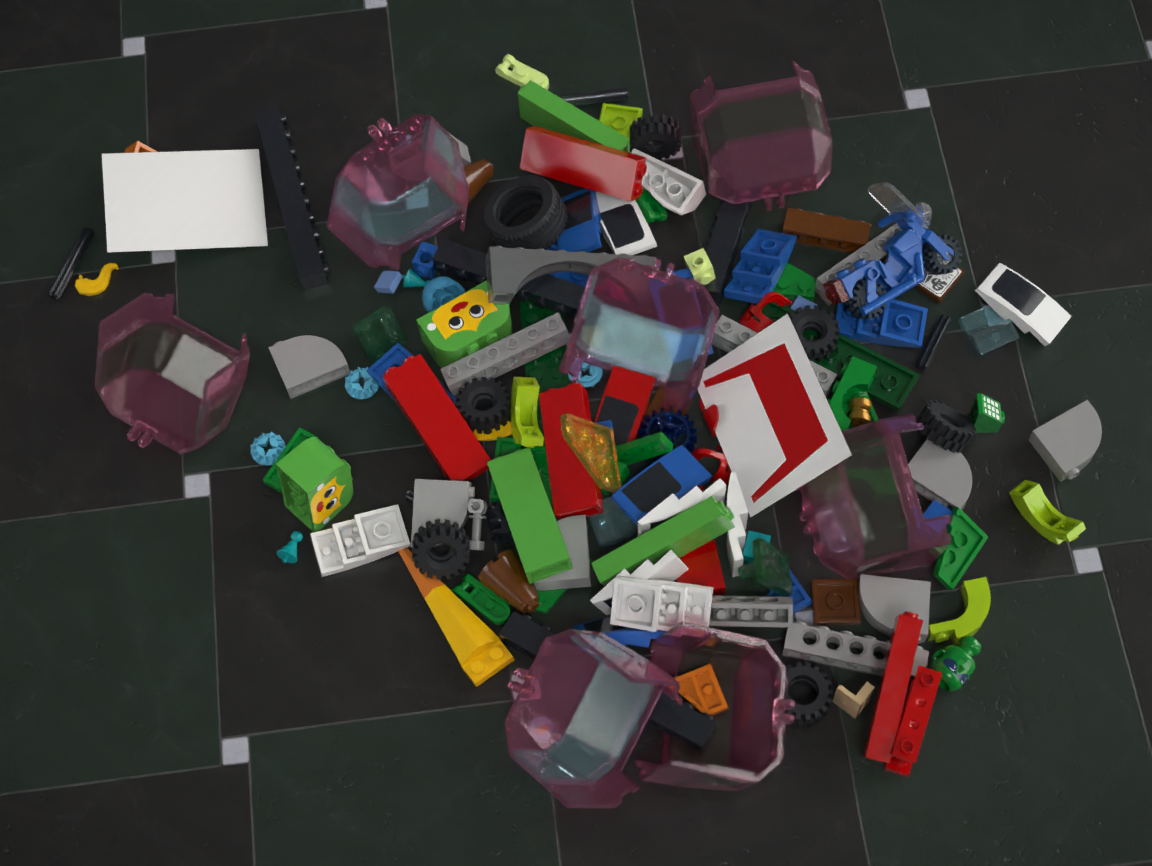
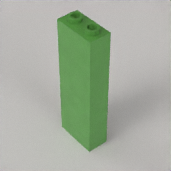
M530 80L519 89L520 118L533 126L630 153L629 138Z
M530 447L518 449L514 453L499 456L488 461L487 464L529 584L573 569Z
M710 496L591 564L599 582L606 586L622 570L626 569L632 574L647 559L655 565L670 550L678 558L686 555L733 529L735 525L732 519L735 517L729 506L726 507L722 500L718 501L713 496Z

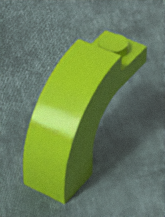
M514 377L511 393V428L514 442L527 448L543 446L544 437L537 422V401L540 386L536 378Z
M1024 480L1009 492L1022 516L1038 533L1055 544L1059 545L1063 541L1071 542L1077 539L1079 534L1086 529L1083 521L1067 517L1057 511L1046 498L1039 483Z
M986 577L963 581L960 592L965 606L964 614L955 620L929 625L928 641L943 642L951 637L953 645L960 644L961 638L967 635L973 636L980 629L988 614L991 603L990 588Z

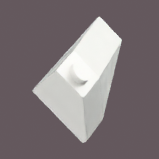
M635 148L632 150L631 153L647 157L645 163L647 170L643 176L642 185L663 207L679 215L696 210L706 195L702 180Z

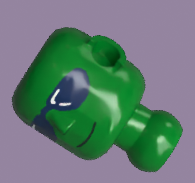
M970 635L961 638L959 646L948 645L933 654V661L930 663L929 669L942 673L939 687L949 692L957 691L970 679L969 677L975 670V662L972 657L978 655L981 651V644Z

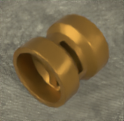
M859 397L849 401L851 413L848 418L851 420V426L866 427L870 425L871 416L869 411H871L872 402L869 399Z

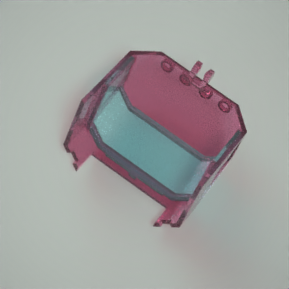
M416 113L393 129H391L390 124L384 118L377 121L380 130L376 126L370 125L367 130L374 141L355 152L336 176L327 228L369 267L379 268V265L391 266L392 270H400L401 257L404 252L461 219L460 228L463 231L465 230L469 187L459 150V143L431 115Z
M618 257L591 270L559 370L563 374L569 373L572 376L571 381L573 383L578 381L583 362L612 371L615 365L656 377L655 386L666 388L660 411L667 412V409L675 407L676 411H685L700 385L720 310L703 284L698 283L694 279H685L672 273L675 264L669 263L666 272L659 270L661 260L657 258L654 265L651 266L636 263L630 258Z
M570 629L546 637L530 670L516 668L514 672L515 676L525 680L524 683L510 681L507 686L513 692L518 693L505 720L509 756L567 808H616L622 803L621 798L628 792L634 794L640 789L622 770L661 693L664 692L677 704L683 705L682 698L678 695V690H680L679 682L655 663L606 636L604 633Z

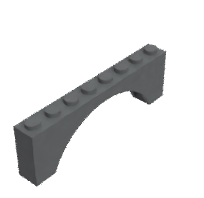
M502 246L489 247L485 257L488 303L510 304L515 294L529 281L545 274L574 272L597 278L603 282L608 281V277H612L626 288L625 293L630 303L641 306V311L655 312L647 279L658 276L656 257L647 255H617L605 252L552 251L541 248L536 250L524 249L522 247L504 248Z

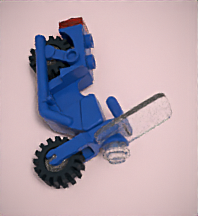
M888 182L874 184L868 188L869 194L890 213V215L878 221V226L884 228L896 221L902 229L897 231L883 245V249L888 253L886 263L883 264L876 259L866 261L863 258L854 262V267L849 270L848 268L840 270L836 273L837 277L823 284L826 297L832 304L844 302L845 305L850 306L846 308V313L849 317H857V319L876 318L878 314L884 312L881 309L886 308L885 303L924 280V267H928L926 269L927 272L941 275L952 273L953 270L958 268L956 264H961L962 261L958 259V257H962V253L958 252V250H961V246H956L959 242L953 240L954 237L947 235L937 236L933 231L927 229L932 218L930 206L923 202H919L914 206L898 189Z

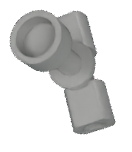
M470 499L468 511L473 513V515H468V518H473L472 539L469 540L470 550H484L485 541H480L482 519L487 518V516L482 515H486L488 503L482 499Z

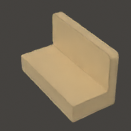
M866 682L855 696L845 687L839 685L833 702L856 719L870 701L875 687Z

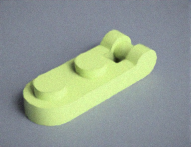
M507 54L503 58V63L495 68L499 76L521 87L531 80L546 90L549 88V79L545 74L515 60L510 54Z

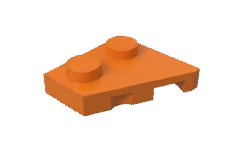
M711 664L669 680L670 686L701 713L705 712L713 716L729 709Z

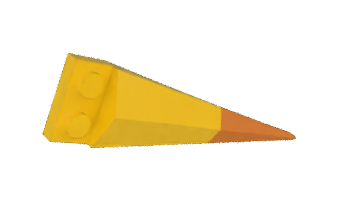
M407 547L398 551L463 671L476 687L514 661L512 654L500 641V638L441 580H437L435 575H433L432 579L428 578L427 572L423 575L419 572V568L416 569L412 560V552Z

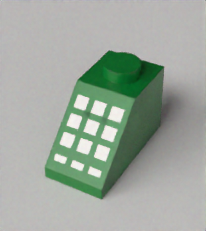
M977 393L970 410V421H972L973 426L976 428V433H998L1001 425L1005 423V413L1001 411L999 402L982 393Z

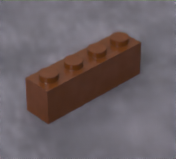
M787 208L782 233L797 236L795 243L854 253L867 244L871 224L861 220L854 221L840 216L833 217L819 212L812 213L798 208Z

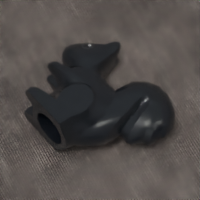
M499 500L497 504L486 512V516L489 519L488 523H490L488 528L493 529L491 535L494 536L491 538V542L511 544L514 539L503 512L501 501Z

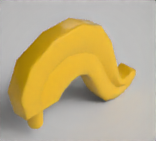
M115 263L104 265L98 278L95 280H89L79 275V279L75 281V288L81 295H98L106 290L111 272L114 269L118 270L119 266Z

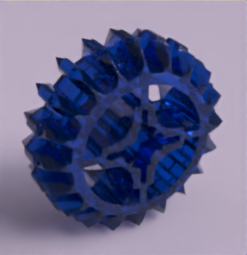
M663 407L660 413L655 410L652 411V416H645L646 422L642 421L640 423L641 429L638 430V436L643 438L650 436L651 431L658 426V432L667 435L666 437L673 443V450L678 447L677 439L682 434H685L686 437L682 445L689 452L695 450L694 444L698 440L695 436L697 435V429L693 428L694 421H688V414L681 416V410L673 413L672 407L669 409V412H665ZM668 453L655 456L653 462H656Z

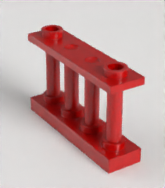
M918 666L915 678L910 683L901 713L890 763H886L884 770L908 778L912 764L916 763L942 676L941 672Z

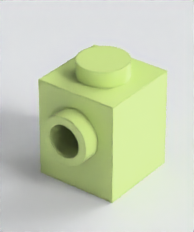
M704 248L684 256L686 268L690 269L696 287L706 285L716 279L713 266Z

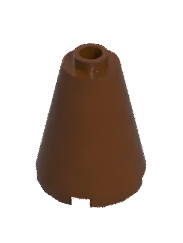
M481 159L443 172L437 177V180L440 179L438 190L448 205L451 206L453 204L457 207L456 210H463L493 177L494 167L491 162Z
M513 550L503 551L498 554L500 559L495 563L492 560L489 561L482 569L478 577L480 583L520 612L532 613L538 608L540 597L533 584H529L525 570Z

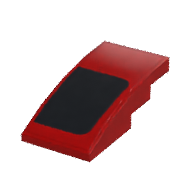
M614 365L595 422L606 420L613 422L614 444L609 448L638 439L656 377Z

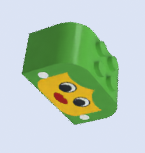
M487 280L416 320L422 343L441 368L512 335L509 304L488 303Z
M317 437L306 439L276 464L285 507L313 533L320 531L348 505L353 496V478L350 465L344 459L341 460L330 446L325 445Z

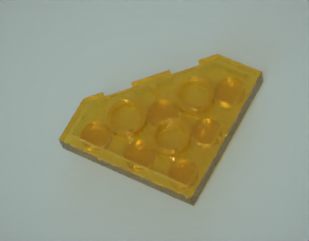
M568 413L560 416L563 438L595 483L602 490L612 493L617 492L621 488V480L613 429Z

